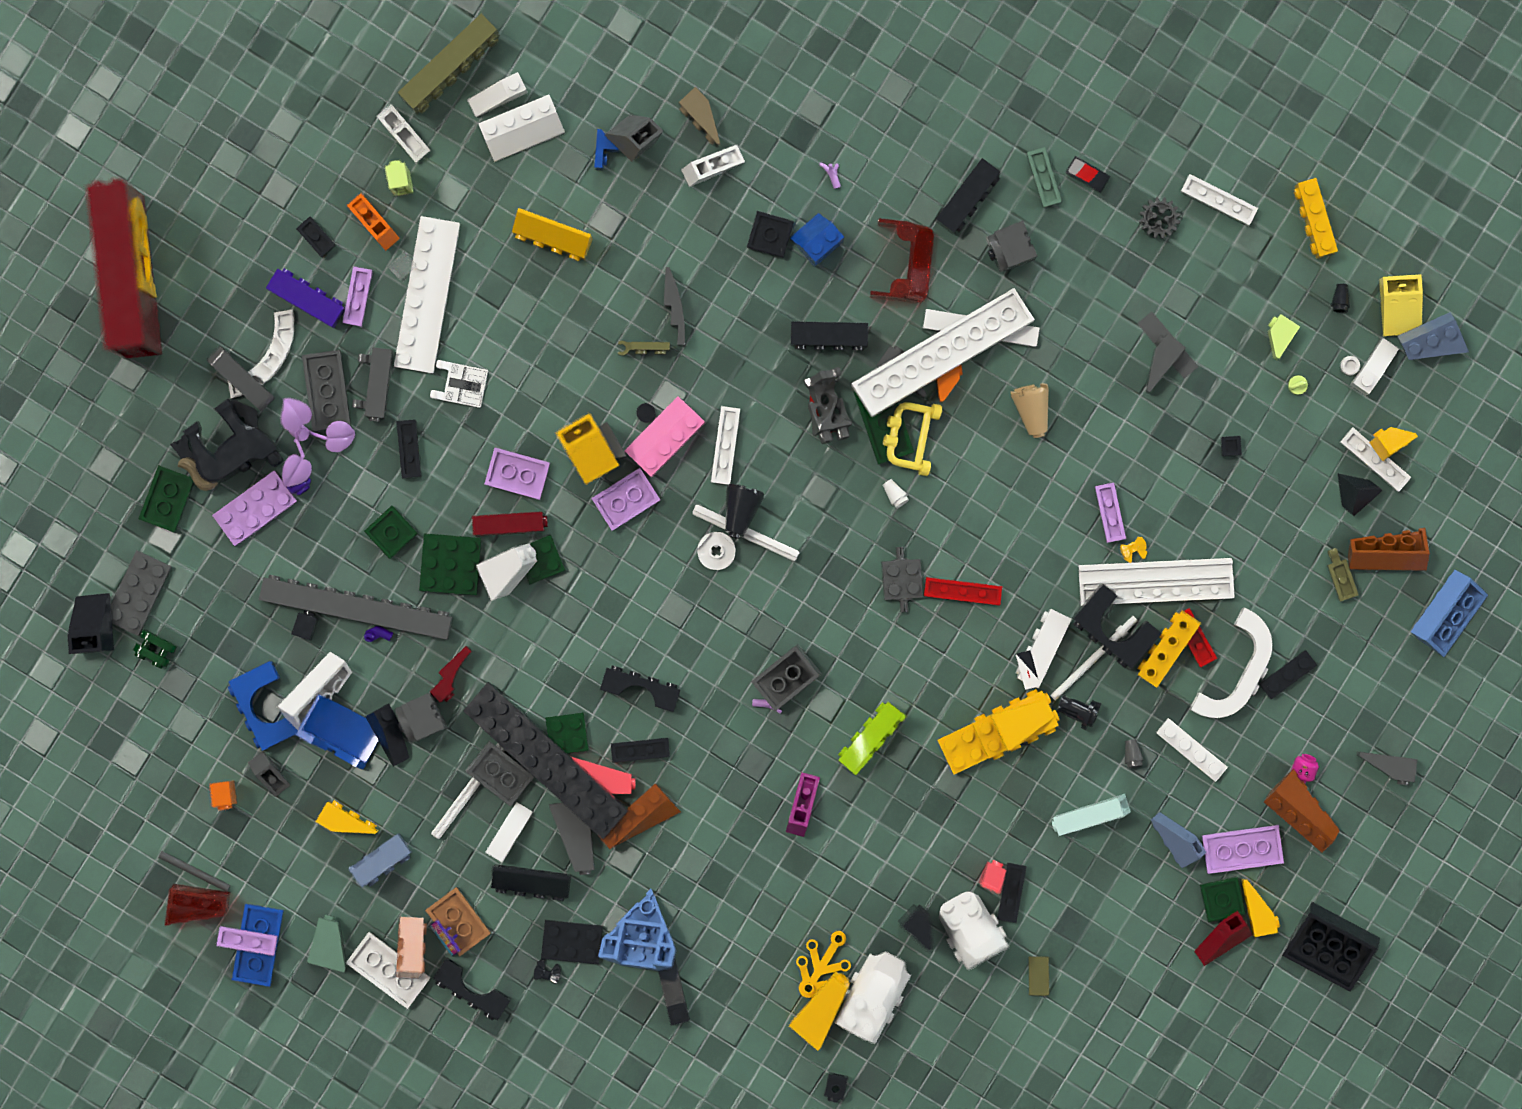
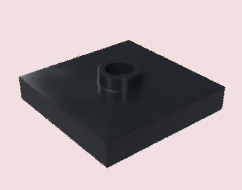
M757 211L747 248L784 258L794 221Z

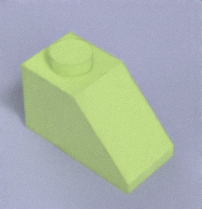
M1282 314L1278 317L1274 316L1268 324L1271 327L1268 335L1275 360L1281 357L1300 326Z

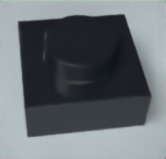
M1240 436L1220 437L1222 456L1242 455Z

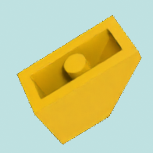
M1390 427L1385 431L1380 429L1374 433L1373 436L1375 438L1369 443L1381 460L1384 461L1410 444L1418 436L1416 433Z

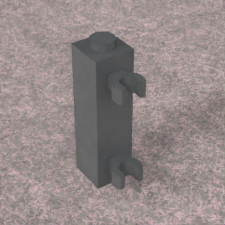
M373 347L372 355H358V362L371 363L366 401L353 399L352 407L365 409L364 416L369 417V421L380 422V419L386 418L393 350Z

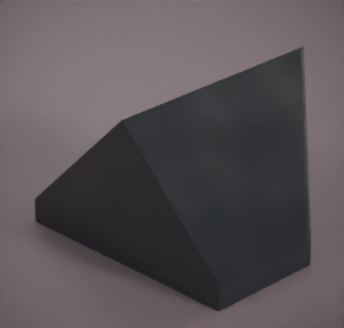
M1337 473L1342 507L1353 516L1382 492L1381 488L1370 480Z

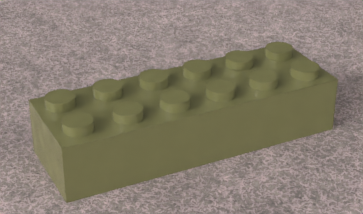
M481 13L397 92L401 99L416 114L425 112L433 99L437 100L444 93L443 89L447 86L451 87L457 81L456 77L460 73L465 74L471 68L470 64L474 60H480L488 47L492 48L499 41L497 29Z

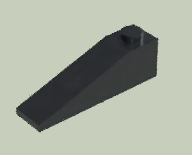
M674 955L672 968L658 971L671 1026L690 1021Z

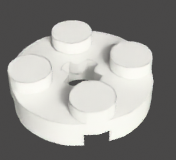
M713 532L705 535L700 540L697 553L700 562L705 567L712 570H721L733 562L736 549L733 540L728 535L721 532ZM713 546L716 547V548H717L718 546L721 547L720 552H721L722 554H721L720 556H719V555H715V556L712 555V553H713L712 547H713Z

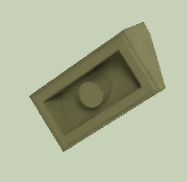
M1028 956L1029 995L1049 996V957Z

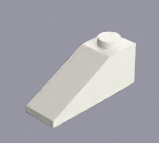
M517 72L468 99V102L475 116L478 117L528 92Z
M735 145L693 161L681 170L689 187L732 169L745 161L738 146Z
M1383 338L1350 385L1365 396L1370 394L1399 349Z

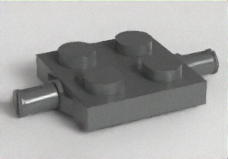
M896 547L897 559L881 562L884 600L894 599L900 601V612H908L907 600L923 597L920 559L910 560L904 558V547Z

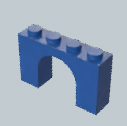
M272 661L228 681L230 684L228 690L232 697H236L238 701L236 706L240 714L244 713L247 719L245 721L246 727L249 731H253L255 735L253 741L258 749L261 748L262 751L295 736L298 731L286 718L275 723H267L260 720L253 710V699L257 691L280 679Z

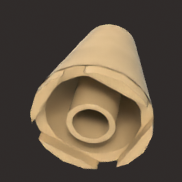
M1041 383L1039 388L1033 384L1014 389L1015 392H1010L1029 435H1033V438L1045 436L1044 433L1048 431L1049 387L1045 383Z

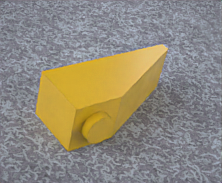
M1241 879L1253 936L1259 937L1278 933L1277 928L1280 927L1278 916H1274V913L1249 881Z

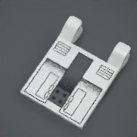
M438 360L436 368L449 370L445 392L432 390L430 397L481 408L488 370Z

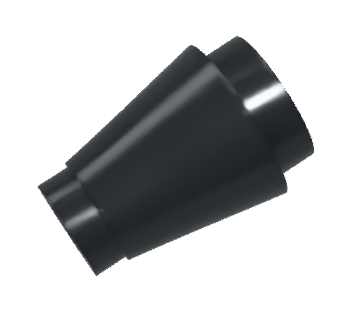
M1347 284L1336 285L1331 303L1333 312H1348L1350 301Z

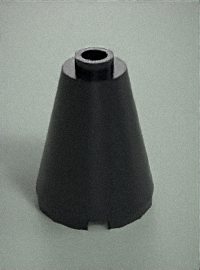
M729 484L727 486L725 532L729 533V537L739 539L740 536L745 535L764 498L763 492L753 488L750 490L746 486Z

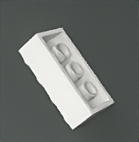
M550 95L479 123L494 162L565 133Z

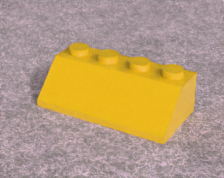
M518 208L512 229L516 239L526 242V239L531 240L533 245L544 248V246L550 247L551 252L562 255V252L569 254V258L575 261L585 260L592 242L591 234Z

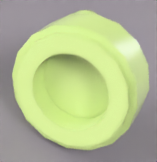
M1294 376L1288 382L1289 391L1295 395H1300L1307 390V380L1302 376Z

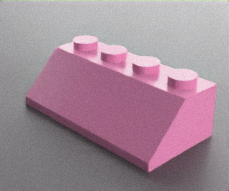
M677 397L624 451L652 478L705 424V421L683 400Z

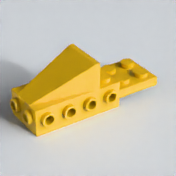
M1037 689L1026 693V698L1022 700L1019 697L1009 701V706L1005 708L1002 705L991 710L992 714L985 716V714L979 715L974 718L975 722L938 739L937 741L953 775L988 758L998 759L1004 756L1003 752L1006 750L1015 751L1021 748L1020 744L1025 741L1028 744L1038 740V735L1042 733L1048 735L1055 732V727L1059 726L1057 721L1060 719L1056 711H1052L1049 706L1052 702L1048 694L1043 693V691L1038 692Z

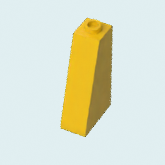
M836 971L789 1024L795 1032L817 1051L824 1043L850 986L848 978Z

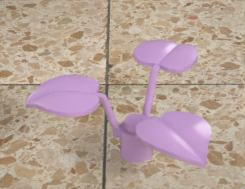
M284 399L281 423L295 438L294 442L298 447L300 457L293 454L285 461L282 470L283 485L289 487L301 484L311 474V463L304 459L305 455L300 441L308 439L309 435H313L326 440L325 446L329 451L340 452L346 449L355 437V431L344 421H335L328 426L326 430L327 436L312 432L304 426L312 417L309 406L296 399Z

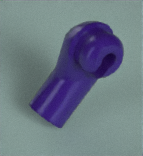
M375 626L365 632L364 639L367 642H372L382 637L390 641L394 633L381 626Z

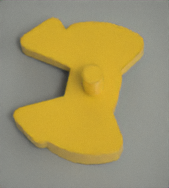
M1137 537L1135 542L1128 545L1122 544L1120 546L1124 560L1129 563L1132 562V553L1135 551L1138 552L1142 559H1145L1147 555L1146 542L1142 537Z

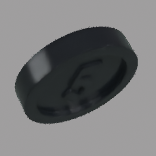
M643 403L637 408L636 414L640 421L646 423L654 419L656 412L651 404Z

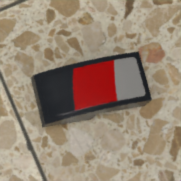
M1076 156L1066 170L1067 175L1083 182L1084 185L1099 193L1102 192L1110 179L1108 174Z

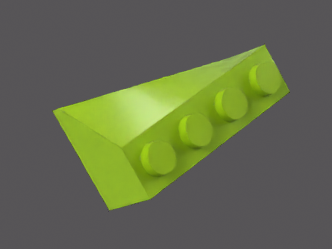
M888 701L886 704L882 702L875 710L877 712L876 716L873 719L869 717L863 724L865 729L861 733L857 731L850 739L853 743L848 748L845 746L838 754L840 756L838 761L855 775L858 774L873 754L883 745L886 738L896 730L898 724L906 718L903 713Z

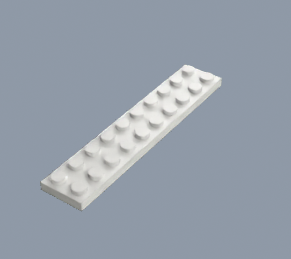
M1015 288L853 382L851 386L870 416L873 417L1031 324L1035 319Z

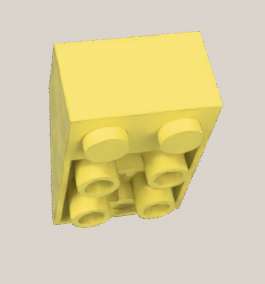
M1422 275L1380 278L1383 336H1397L1422 325Z

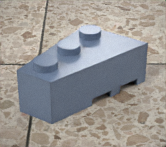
M1451 312L1397 336L1409 360L1469 352Z
M398 833L348 869L361 888L367 884L372 886L379 881L377 878L379 875L384 873L386 876L395 869L393 865L398 862L403 864L410 859L409 854L412 851Z

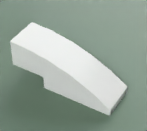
M391 104L376 116L415 162L430 151Z
M516 802L486 853L503 862L533 811Z

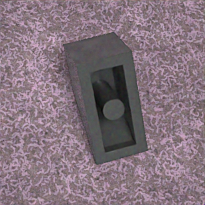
M264 751L248 762L254 775L275 797L290 786L287 779Z

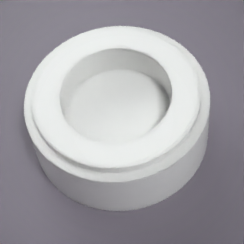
M1347 356L1341 361L1340 369L1345 375H1354L1360 369V362L1354 356Z

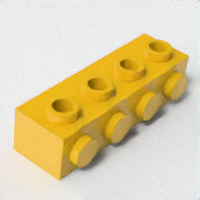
M1317 178L1297 183L1294 194L1296 200L1300 202L1301 207H1299L1301 217L1305 219V231L1307 236H1310L1312 254L1316 256V259L1338 252Z
M1183 610L1180 614L1176 612L1170 620L1173 624L1169 630L1167 628L1163 630L1159 636L1162 639L1158 645L1154 643L1148 652L1151 654L1147 661L1143 659L1137 668L1140 670L1138 675L1156 688L1201 624V622Z

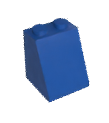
M818 213L789 239L815 267L843 243L844 236L832 222Z

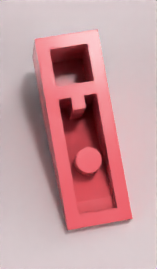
M995 860L992 863L987 861L978 883L1000 893L1006 870L1002 868L1003 864Z

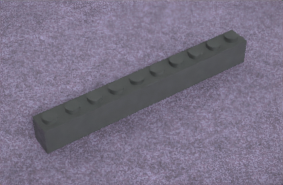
M269 575V578L263 577L259 596L261 601L446 640L449 639L453 617H449V612L438 610V614L430 613V608L419 606V610L411 609V604L402 602L400 606L392 605V600L383 598L381 602L374 601L373 596L364 594L362 598L355 597L356 593L345 590L344 594L336 593L337 589L325 587V590L317 589L318 585L307 583L306 586L299 585L297 580L288 579L287 582L280 581L278 576Z

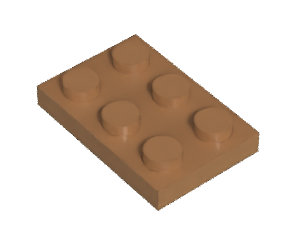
M457 887L425 910L434 922L438 919L445 929L452 927L447 933L451 938L457 934V938L453 941L461 950L457 953L459 956L491 934Z

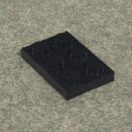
M545 920L541 959L599 964L598 956L603 926Z

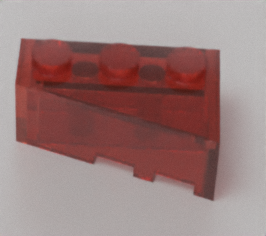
M173 884L169 889L164 926L225 916L228 912L230 892Z

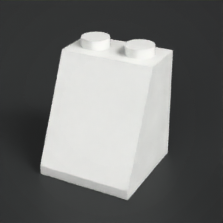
M529 543L512 548L476 565L491 601L505 597L514 590L537 562L536 552Z

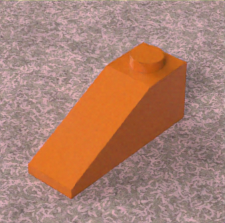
M362 193L347 205L385 251L400 239Z

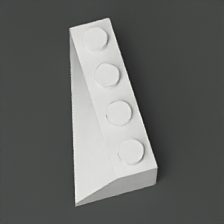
M329 652L282 701L278 708L284 717L298 730L317 696L322 695L331 700L333 694L340 691L352 671L344 660Z

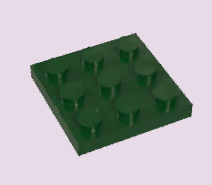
M424 533L419 591L477 595L479 571L476 565L480 564L482 538Z

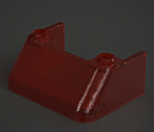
M879 218L877 226L897 228L898 237L903 241L911 242L907 279H896L892 282L890 293L871 291L869 298L914 303L923 302L927 298L934 241L932 229L908 221Z

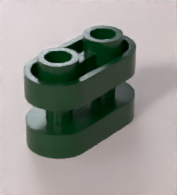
M143 629L140 637L144 641L142 645L135 644L133 651L136 652L135 656L143 660L146 658L152 660L151 664L160 669L163 666L167 667L170 660L166 658L168 652L174 654L177 646ZM151 643L161 648L159 654L149 649Z

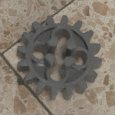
M1156 197L1154 203L1152 200H1148L1149 206H1142L1145 212H1139V215L1143 216L1139 223H1144L1141 229L1148 230L1147 236L1153 233L1154 239L1158 235H1160L1161 239H1164L1165 234L1169 237L1172 235L1170 230H1177L1174 225L1180 224V221L1176 220V218L1180 217L1181 214L1175 212L1178 206H1171L1173 204L1172 200L1166 203L1165 197L1162 201H1159V198ZM1152 207L1158 208L1157 214L1159 216L1163 215L1165 210L1171 212V216H1165L1162 219V222L1168 225L1167 229L1161 227L1162 222L1160 220L1154 226L1148 224L1149 220H1154L1157 217V214L1152 212Z

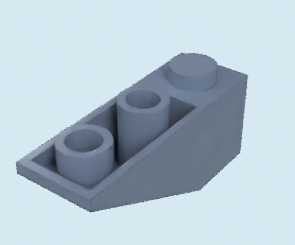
M1159 812L1151 819L1154 829L1159 832L1165 846L1169 848L1174 860L1181 868L1200 859L1206 853L1204 847L1194 834Z

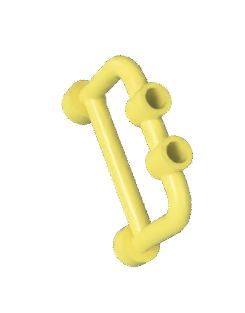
M904 402L896 407L894 416H889L887 420V427H891L890 435L886 434L883 440V445L887 446V458L893 465L917 470L918 474L922 476L929 475L931 462L923 460L930 420L940 419L942 413L941 405L932 404L929 407ZM904 410L924 413L914 462L898 459L894 455V450L898 443V430L902 422L901 415Z

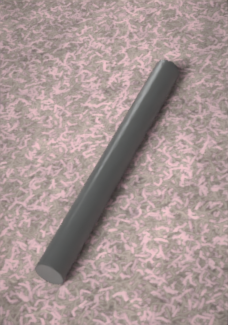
M161 851L158 857L225 892H228L231 886Z

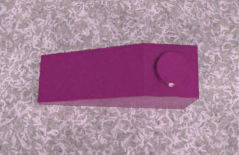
M801 772L786 828L787 833L805 836L820 777Z

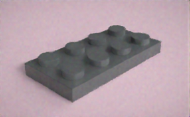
M341 350L302 355L309 408L312 413V431L327 430L328 426L335 421H344L351 426Z
M136 550L111 603L112 624L140 636L172 566Z

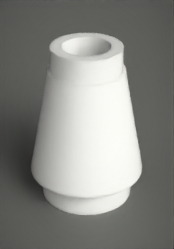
M892 479L883 484L891 505L895 506L896 509L908 502V494Z

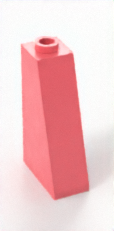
M572 757L611 794H632V790H635L636 781L635 778H632V774Z

